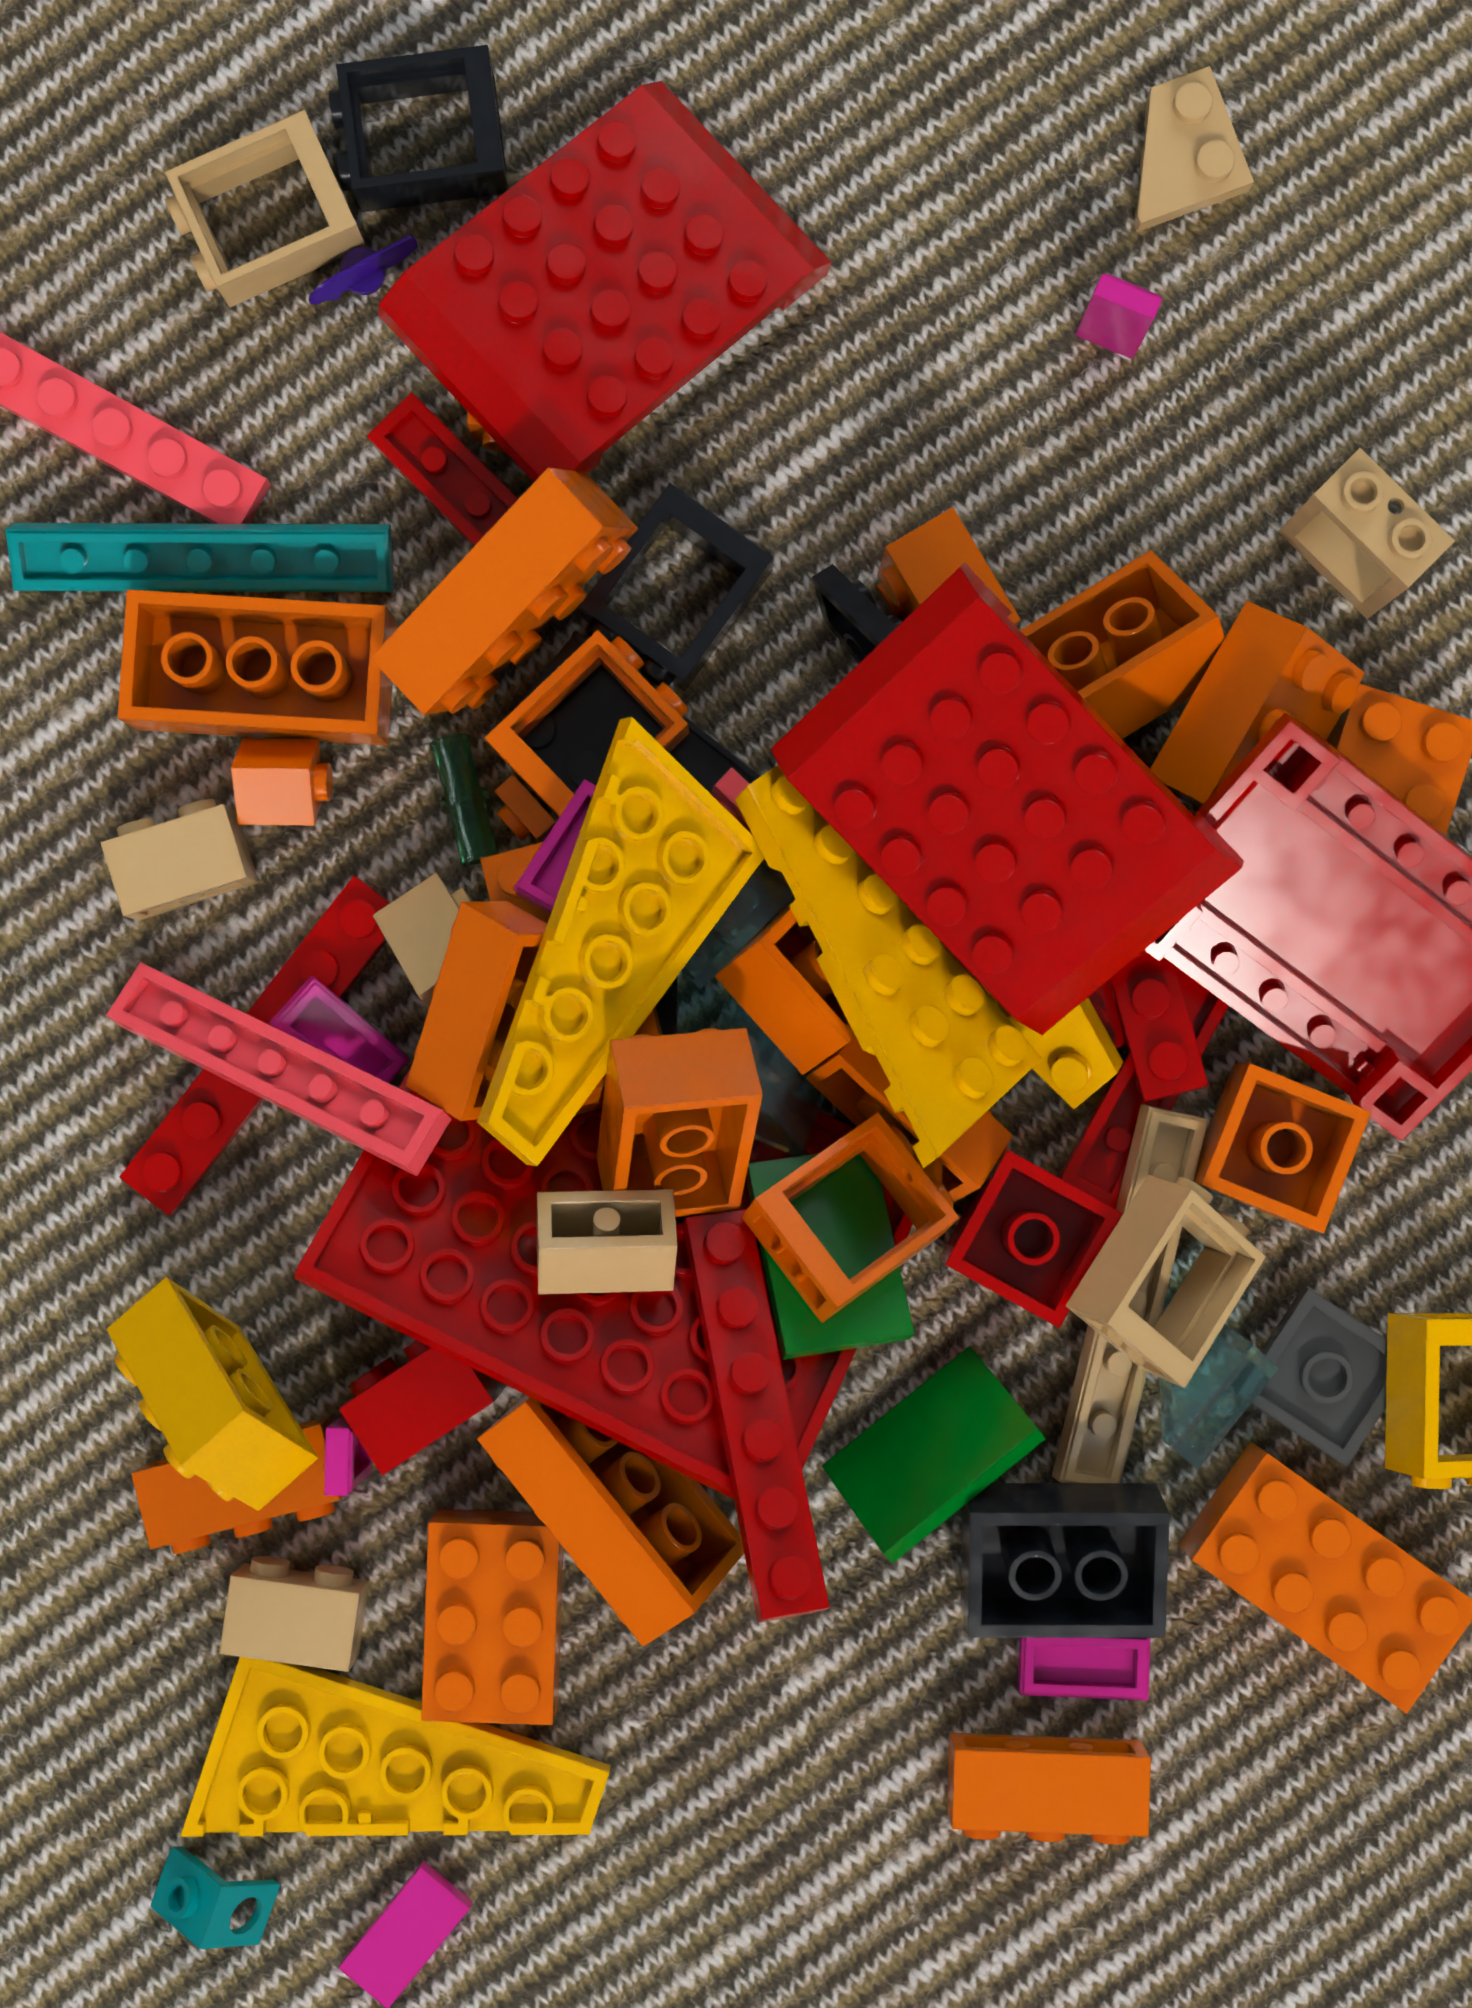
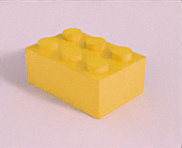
M165 1277L106 1329L119 1352L114 1358L116 1366L132 1384L138 1387L143 1396V1399L138 1402L141 1412L155 1428L163 1433L168 1442V1445L163 1448L164 1455L175 1470L185 1478L191 1479L194 1475H197L204 1479L211 1489L225 1501H230L235 1497L259 1511L318 1459L317 1454L241 1327L169 1278Z

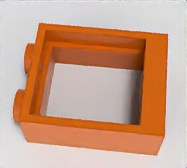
M597 630L485 737V740L535 794L560 817L574 796V793L522 739L595 669L602 665L663 728L654 739L669 753L690 733L689 725L683 719L689 708L664 682L655 689L638 672L645 663L620 636H617L610 643Z
M879 1112L756 1197L742 1216V1219L821 1323H824L941 1237L960 1218L953 1209L952 1198L944 1185L936 1178L927 1176L913 1158V1150L907 1137L896 1126L888 1125ZM860 1154L916 1227L917 1231L854 1277L848 1279L791 1202Z

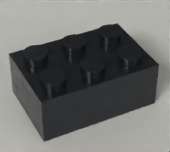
M991 1483L962 1507L960 1605L968 1638H1165L1170 1513L1156 1483Z

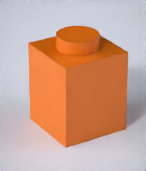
M242 738L231 766L238 825L315 826L322 801H330L333 790L331 764L321 763L319 739Z

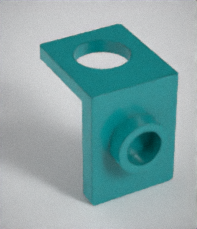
M183 1846L171 1847L151 1902V1908L199 1949L258 1945L264 1933L280 1884L274 1879L226 1882ZM255 1897L256 1908L249 1921L238 1929H230V1918L235 1908L245 1899Z

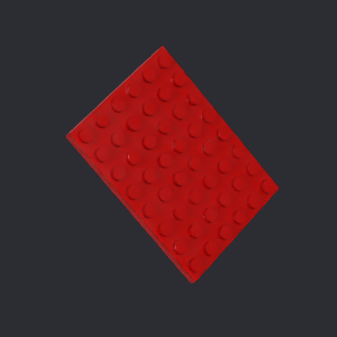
M410 1067L399 1089L434 1105L406 1086L411 1070ZM760 1081L763 1096L749 1163L818 1154L855 1128ZM602 1108L575 1115L538 1166L526 1165L477 1123L478 1119L459 1121L447 1112L445 1113L451 1118V1121L418 1176L363 1150L295 1270L296 1280L734 1499L682 1228L685 1218L708 1214L675 1217L677 1255L673 1291L538 1294L537 1192L603 1191L597 1163ZM746 1180L739 1210L748 1209L751 1205ZM881 1183L896 1246L908 1237L913 1223ZM756 1237L801 1467L803 1469L857 1348L782 1360L758 1238Z

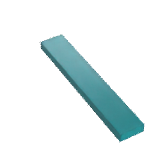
M10 523L5 528L13 591H127L128 589L197 592H392L394 588L391 524Z

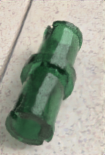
M458 733L438 738L432 741L429 746L430 750L433 751L444 794L439 799L440 808L443 814H449L460 856V866L471 867L481 865V858L496 855L500 852L496 847L486 809V804L491 801L488 788L480 785L470 747L469 735Z

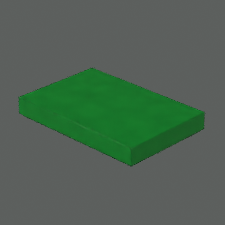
M818 1154L749 1163L746 1184L750 1204L760 1194ZM860 1154L791 1202L848 1279L854 1277L895 1247L881 1182ZM758 1240L782 1360L909 1340L915 1334L900 1267L824 1323H821Z
M968 1346L821 1467L881 1552L893 1564L1046 1438L972 1347Z

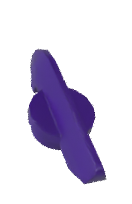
M413 234L378 252L365 247L350 250L344 255L340 263V272L318 285L310 294L308 299L310 304L317 305L328 300L335 301L341 298L340 294L348 290L360 295L375 293L382 287L386 279V270L402 262L418 247Z

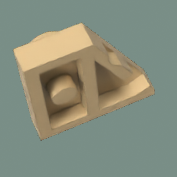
M1210 66L1151 87L1146 103L1144 128L1146 130L1139 168V175L1141 177L1138 204L1133 223L1136 232L1249 192L1254 183Z

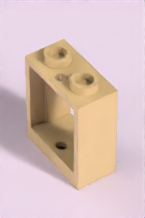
M305 110L165 172L175 194L164 199L180 234L183 236L192 232L200 252L190 256L194 268L205 290L210 292L217 288L230 308L344 257L352 249L366 247ZM299 159L329 226L230 270L200 203Z
M1361 448L1278 531L1366 619L1407 590L1455 542ZM1395 500L1401 504L1402 509L1399 514H1393L1389 511V501Z
M1148 1174L1065 1306L1140 1369L1185 1388L1266 1256L1246 1239L1249 1229L1244 1224L1224 1212L1215 1211L1209 1205L1213 1197L1203 1187L1184 1177H1178L1176 1182L1173 1183ZM1180 1224L1202 1243L1204 1248L1153 1328L1129 1308L1128 1304Z

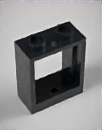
M488 45L336 64L339 89L329 90V103L335 130L344 129L347 151L336 153L338 173L342 190L353 191L361 212L500 195L509 190L495 74ZM468 91L477 163L373 177L364 104Z
M669 483L638 525L639 529L626 542L631 547L630 552L613 570L601 576L579 607L583 619L589 623L584 631L590 637L597 630L610 643L617 636H620L645 663L638 670L642 675L657 686L662 682L668 686L673 683L685 692L772 573L774 557ZM666 525L739 577L680 659L607 607Z

